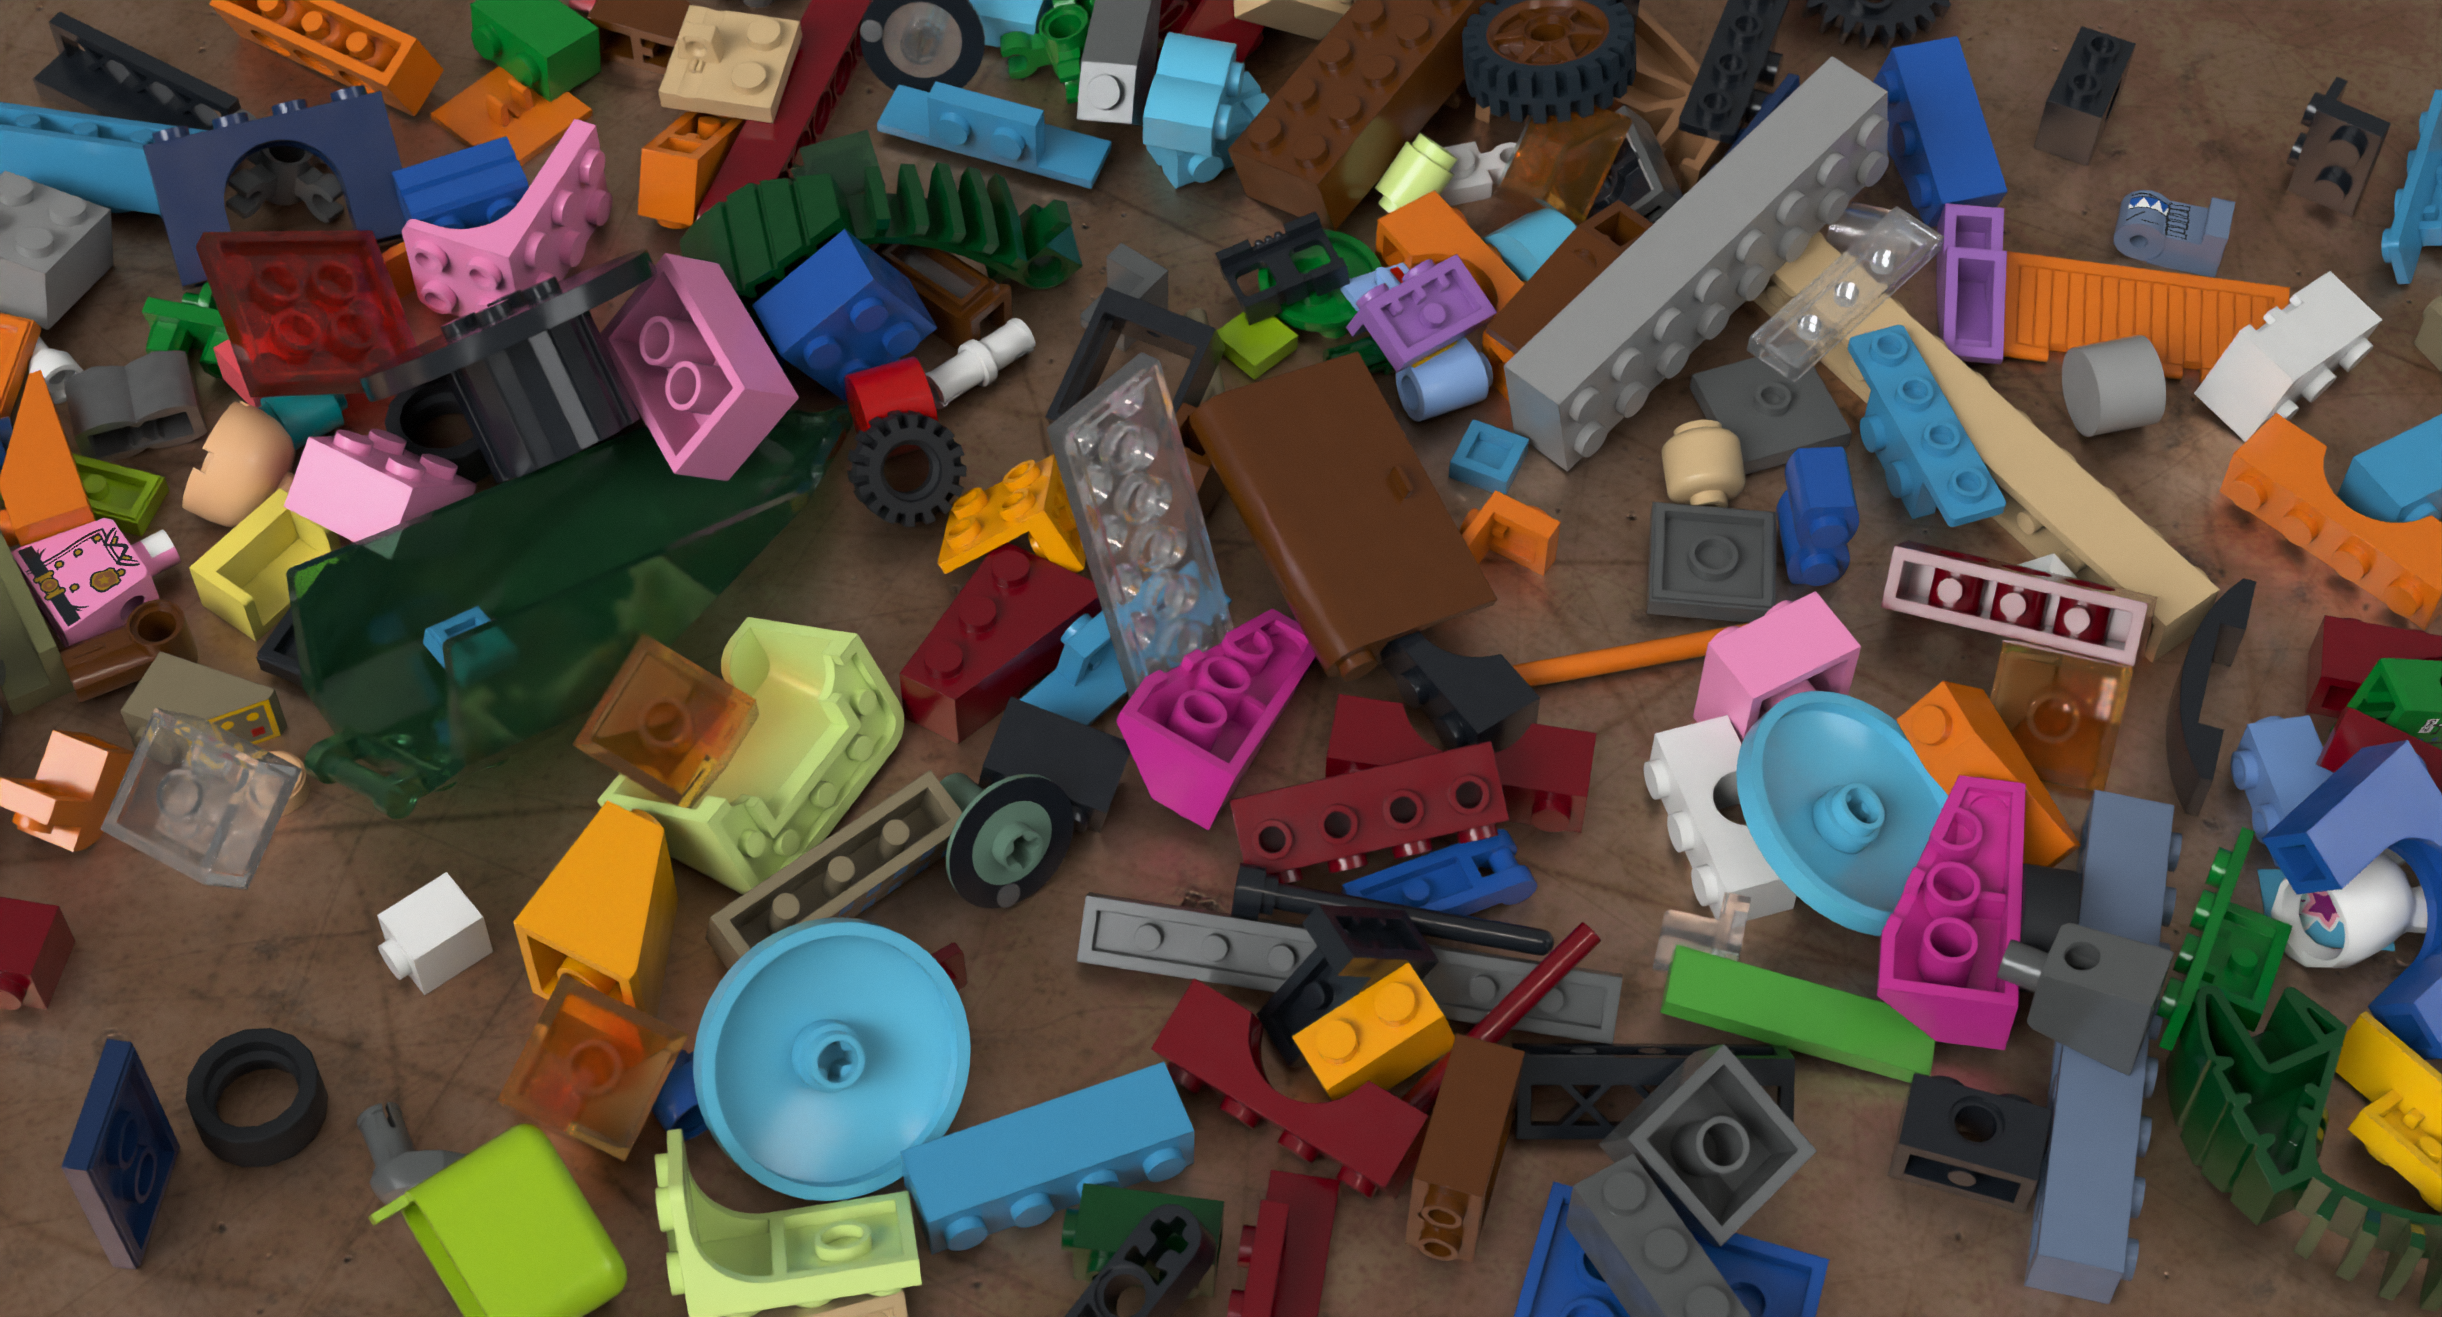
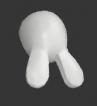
M2386 848L2343 889L2326 891L2344 924L2345 943L2341 949H2332L2317 944L2304 932L2299 917L2301 896L2303 894L2297 895L2286 877L2279 886L2271 910V917L2293 926L2284 950L2288 957L2304 967L2346 969L2381 951L2406 932L2426 934L2427 905L2422 886L2413 888L2410 886L2406 873L2400 868L2406 861L2392 850Z

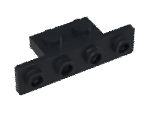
M1790 0L1727 1L1680 115L1679 130L1730 144L1734 143L1736 135L1742 128H1747L1760 111L1761 105L1768 95V92L1763 91L1764 85L1774 87L1783 61V54L1774 51L1778 30Z

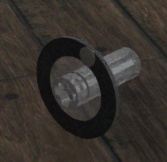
M872 0L862 20L860 43L862 53L869 68L884 85L894 91L898 84L930 93L935 82L962 88L973 78L983 59L985 32L981 18L969 0Z

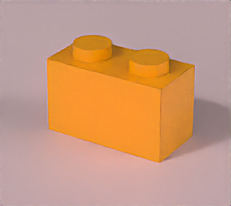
M1409 962L1292 1036L1304 1059L1331 1101L1351 1094L1367 1081L1388 1091L1450 1051L1455 1040V1036L1443 1012Z

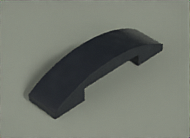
M2245 578L2220 597L2204 617L2190 644L2169 703L2166 721V751L2170 776L2184 812L2197 817L2213 782L2224 732L2223 729L2201 724L2198 721L2211 663L2214 662L2231 667L2246 631L2256 581Z

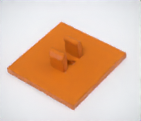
M498 66L430 113L435 123L469 148L507 136L516 159L522 167L561 139L574 119L586 121L593 116V112L590 107L568 91L549 102L530 87H525L513 75Z

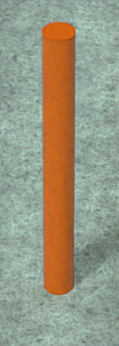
M1748 623L1739 624V625H1733V626H1738V627L1740 628V627H1742V626H1744V625H1746V624H1748ZM1727 627L1512 665V667L1530 687H1537L1706 656L1708 642Z

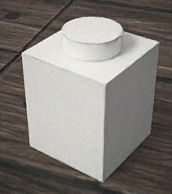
M447 872L377 915L385 938V942L378 946L382 958L399 980L409 975L424 995L493 952L484 917Z

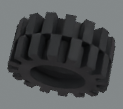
M896 410L887 412L888 417L883 419L878 416L868 422L871 427L866 432L860 430L854 438L858 441L856 449H849L847 460L852 462V470H847L849 481L854 484L856 489L853 491L854 494L868 510L892 524L896 522L905 527H916L915 522L922 521L925 524L936 521L934 515L940 511L946 514L953 507L949 501L954 495L960 498L964 487L959 485L960 476L966 477L967 466L961 463L960 457L965 455L962 446L955 442L953 439L955 435L947 427L919 412L908 410V413H902ZM916 445L927 455L929 461L927 478L921 486L912 491L902 492L894 490L888 484L884 475L885 461L888 455L897 447Z

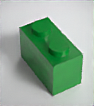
M476 0L470 4L472 19L471 39L477 52L483 58L492 60L513 75L525 87H530L549 102L601 72L599 28L561 1Z

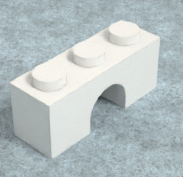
M1728 715L1655 733L1650 761L1644 763V778L1647 789L1654 800H1662L1668 813L1667 826L1671 842L1677 852L1685 851L1692 866L1691 879L1697 900L1702 906H1710L1719 928L1793 909L1797 896L1767 863L1758 849L1748 826L1736 824L1726 819L1718 811L1740 804L1736 770L1742 744Z

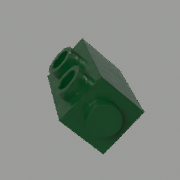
M1083 1183L1079 1209H1066L1061 1250L1073 1253L1074 1279L1086 1280L1091 1284L1145 1215L1152 1209L1164 1204L1180 1205L1190 1210L1212 1232L1216 1243L1215 1260L1209 1271L1186 1299L1194 1298L1197 1295L1214 1297L1224 1231V1201ZM1173 1233L1168 1237L1165 1244L1171 1250L1181 1254L1186 1250L1189 1243L1183 1237ZM1149 1261L1143 1266L1146 1271L1160 1282L1166 1277L1162 1271ZM1136 1284V1285H1133V1287L1144 1288V1285H1137V1284Z

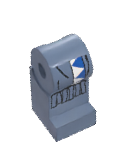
M2152 190L2131 192L2124 197L2120 204L2114 232V245L2125 256L2146 261L2148 264L2215 278L2229 238L2235 202L2212 197L2209 207L2205 208L2170 201L2162 194Z

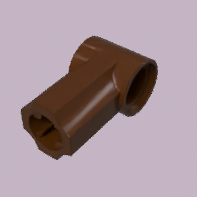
M162 599L147 601L136 607L129 615L124 626L59 650L80 703L141 680L160 651L194 663L198 661L197 648L184 612L177 604Z

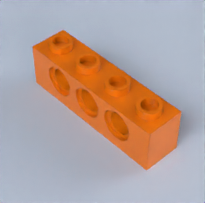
M212 0L209 4L239 36L349 87L364 85L367 94L381 91L385 104L414 117L444 71L417 38L334 0Z

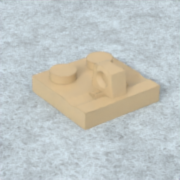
M689 5L658 91L661 107L773 123L802 39L800 21L729 10L717 11L708 7Z

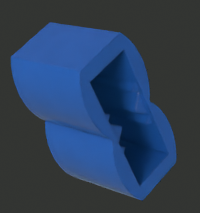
M1798 448L1791 455L1785 467L1787 490L1783 493L1777 504V521L1790 582L1792 584L1822 586L1837 582L1846 572L1850 561L1847 543L1858 529L1859 513L1847 454L1844 448Z

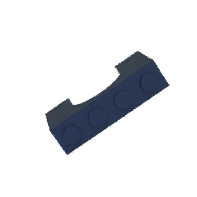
M364 85L353 86L330 93L332 102L308 107L306 99L291 100L272 106L273 116L249 121L248 113L241 112L212 120L214 129L190 134L188 126H179L152 134L154 143L143 145V151L183 291L202 287L208 280L212 279L227 281L242 277V268L224 206L225 190L231 175L245 159L268 148L291 147L306 151L319 158L332 170L343 191L358 249L403 239L402 229L407 222L401 211L392 177V172L402 169L381 91L367 94Z

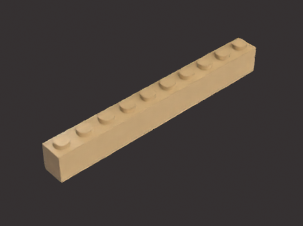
M1820 231L1810 238L1806 249L1798 259L1791 263L1786 261L1770 277L1763 292L1753 301L1867 404L1871 390L1847 349L1849 339L1853 336L1895 325L1905 327L2006 500L2004 512L2000 515L1992 516V518L2036 558L2054 553L2078 579L2158 597L2144 654L2150 662L2153 663L2196 633L2204 617L2213 607L2220 590L2210 581L2206 573L2199 567L2189 563L2164 540L2158 530L2145 524L2120 501L2110 488L2101 485L2084 470L2066 449L2057 446L2040 431L2023 411L2014 408L1990 386L1984 376L1970 369L1948 349L1941 338L1932 335L1907 313L1899 301L1890 298L1865 275L1864 271L1857 264L1847 260L1829 244Z

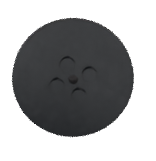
M641 249L587 269L559 282L556 276L551 277L522 291L520 289L488 303L487 308L477 313H469L441 326L443 334L376 366L358 379L369 402H374L445 375L496 483L529 474L620 432L621 429L633 424L640 418L589 310L648 280L657 273L656 267L648 250Z

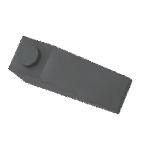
M1095 0L1081 60L1076 119L1098 123L1143 126L1145 105L1155 76L1161 0Z

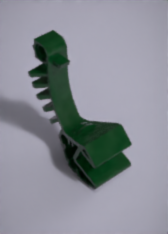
M938 162L931 173L928 198L924 196L915 164L900 165L896 193H886L878 166L864 167V194L846 195L831 173L798 176L796 181L781 178L762 180L758 185L748 183L727 195L726 202L719 201L690 226L680 239L683 257L718 263L773 354L779 353L752 305L844 229L865 245L878 243L907 244L954 253L985 265L988 278L998 284H1001L1009 277L1036 290L1058 286L1083 266L1066 202L1054 199L1044 208L1034 203L1019 215L1006 179L1003 176L995 173L988 180L986 189L980 170L967 166L961 175L957 191L949 164Z
M2207 985L2202 987L2192 1003L2172 1052L2170 1051L2166 1060V1085L2170 1108L2176 1126L2183 1128L2179 1136L2193 1164L2202 1166L2203 1168L2200 1173L2222 1193L2231 1192L2233 1195L2230 1201L2256 1226L2294 1209L2309 1218L2311 1221L2293 1251L2307 1260L2310 1258L2326 1229L2349 1239V1243L2335 1275L2351 1282L2356 1276L2372 1247L2389 1251L2390 1254L2378 1292L2380 1297L2393 1301L2409 1280L2420 1258L2429 1259L2420 1294V1309L2437 1312L2442 1306V1216L2407 1210L2378 1201L2348 1188L2324 1174L2317 1160L2321 1154L2329 1122V1113L2325 1105L2343 1046L2347 1026L2296 988L2287 987L2284 989L2263 1033L2251 1037L2223 992L2216 986Z

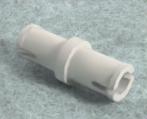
M1012 318L1007 321V324L979 341L975 339L966 341L959 346L956 356L932 371L926 372L925 376L935 407L943 409L949 402L976 385L980 387L989 385L998 377V371L1023 355L1033 352L1035 339L1029 327L1021 319Z

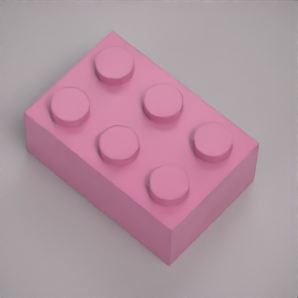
M665 253L655 265L657 273L636 288L600 335L630 398L673 473L729 481L799 396L718 263Z

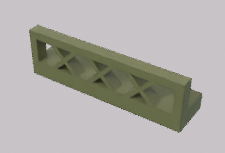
M0 530V660L4 661L6 668L5 682L0 688L13 716H16L75 690L57 645Z

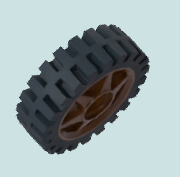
M1496 0V5L1486 2L1479 7L1480 15L1472 13L1467 20V27L1463 29V66L1470 96L1475 97L1476 103L1483 109L1490 106L1491 114L1502 117L1509 112L1511 121L1523 122L1528 115H1533L1534 124H1547L1548 116L1556 115L1558 123L1571 121L1572 112H1577L1584 118L1594 114V105L1603 110L1613 105V97L1621 99L1627 93V85L1632 86L1635 80L1636 39L1632 15L1628 14V8L1622 2L1616 4V0Z

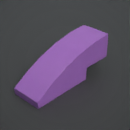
M1945 203L1937 224L1936 292L1938 336L1961 361L2001 364L2003 361L2007 251H2003L2004 208Z

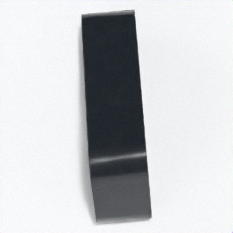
M1164 1204L1152 1209L1144 1216L1064 1317H1119L1117 1312L1119 1296L1126 1288L1136 1284L1144 1285L1146 1292L1145 1302L1135 1315L1129 1317H1172L1209 1271L1215 1260L1216 1243L1212 1232L1190 1210L1180 1205ZM1173 1233L1183 1237L1189 1243L1186 1250L1181 1254L1171 1250L1165 1244L1168 1237ZM1147 1261L1151 1262L1166 1275L1162 1282L1158 1281L1143 1268Z

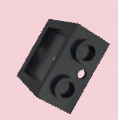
M1106 287L1045 418L1059 436L1057 442L1065 448L1084 456H1090L1093 449L1113 457L1112 464L1139 477L1154 444L1181 405L1187 403L1196 408L1199 407L1226 347L1216 328ZM1121 333L1191 360L1152 447L1081 420Z

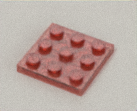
M372 230L203 232L196 245L197 253L250 398L365 393L358 379L361 375L417 346Z

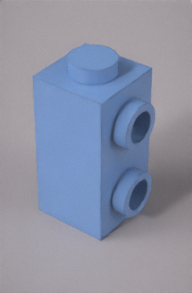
M2310 715L2286 719L2280 716H2270L2260 719L2255 723L2247 724L2237 750L2232 753L2230 761L2232 778L2238 789L2245 790L2253 810V829L2256 838L2261 844H2264L2262 838L2333 774V772L2316 765L2323 746ZM2271 855L2275 867H2279L2275 859Z

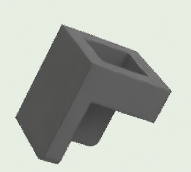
M1120 243L1106 257L1107 287L1168 310V270ZM1102 294L1081 313L1080 324L1083 328H1087ZM1121 333L1115 347L1125 352L1138 339Z

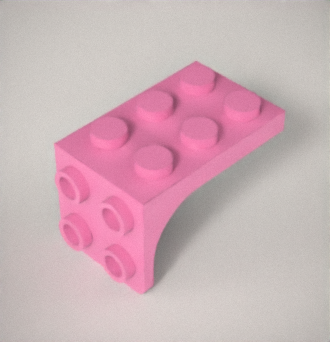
M574 119L520 202L512 211L499 220L470 229L444 228L417 219H409L402 229V235L417 295L424 305L437 313H449L459 317L472 312L477 313L487 308V304L520 289L522 291L551 277L556 276L559 282L564 279L571 267H576L581 262L587 241L597 226H602L606 223L612 209V195L608 192L604 173L605 155L600 150L596 125Z

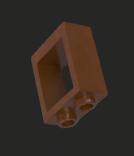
M1456 1034L1413 1176L1405 1244L1418 1247L1422 1253L1431 1258L1443 1261H1450L1456 1258L1469 1262L1474 1261L1515 1118L1525 1051Z

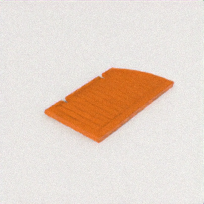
M2007 251L2003 357L2047 362L2049 351L2065 352L2066 354L2070 348L2143 335L2154 346L2160 358L2165 378L2181 380L2184 374L2183 368L2199 369V382L2202 383L2241 329L2250 324L2257 331L2267 323L2263 317L2268 311L2276 306L2283 310L2289 305L2290 287Z

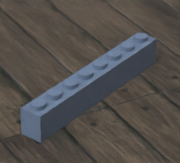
M2095 789L2081 827V846L2078 851L2076 867L2080 880V926L2170 950L2169 943L2160 942L2161 926L2169 927L2176 902V888L2166 886L2167 871L2175 872L2182 845V834L2172 832L2174 805ZM2160 999L2130 1076L2118 1072L2058 1041L2054 1042L2046 1108L2052 1109L2036 1186L2024 1286L2109 1304L2120 1280L2131 1281L2134 1276L2139 1252V1240L2129 1238L2128 1230L2130 1218L2138 1219L2145 1194V1178L2134 1175L2136 1157H2145L2151 1136L2152 1118L2141 1115L2143 1097L2151 1098L2157 1078L2158 1058L2147 1055L2149 1039L2157 1040L2163 1021L2162 1017L2156 1015L2161 1002Z

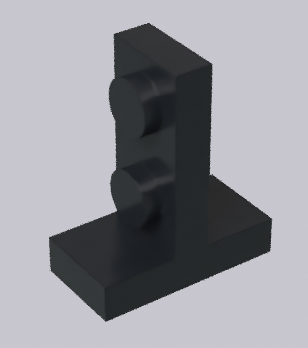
M1319 904L1302 922L1317 947L1256 1014L1289 1067L1308 1066L1292 1036L1409 962L1418 977L1423 979L1439 962L1405 910Z

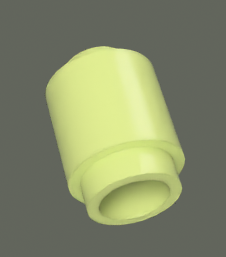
M1419 133L1413 143L1408 141L1405 143L1375 186L1383 194L1378 204L1391 213L1434 190L1441 195L1454 176L1450 170L1458 159L1426 135Z

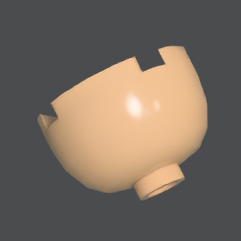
M241 400L240 403L233 402L220 417L202 448L208 451V454L203 462L201 471L194 467L191 471L183 495L182 508L207 521L225 527H236L279 488L289 493L295 476L292 473L296 452L292 438L277 420L261 409Z

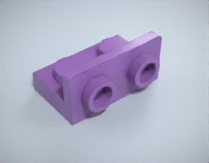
M1455 254L1435 265L1432 259L1421 262L1403 276V283L1392 289H1389L1386 283H1383L1369 290L1356 302L1359 311L1346 328L1352 337H1356L1368 330L1396 373L1488 324L1497 314V311L1459 256Z

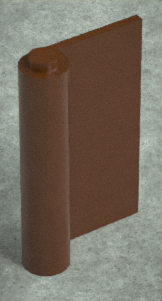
M1358 351L1225 391L1202 403L1191 414L1189 422L1328 677L1342 676L1346 682L1361 678L1377 666L1378 661L1376 657L1383 650L1387 642L1493 606L1497 601L1491 586Z

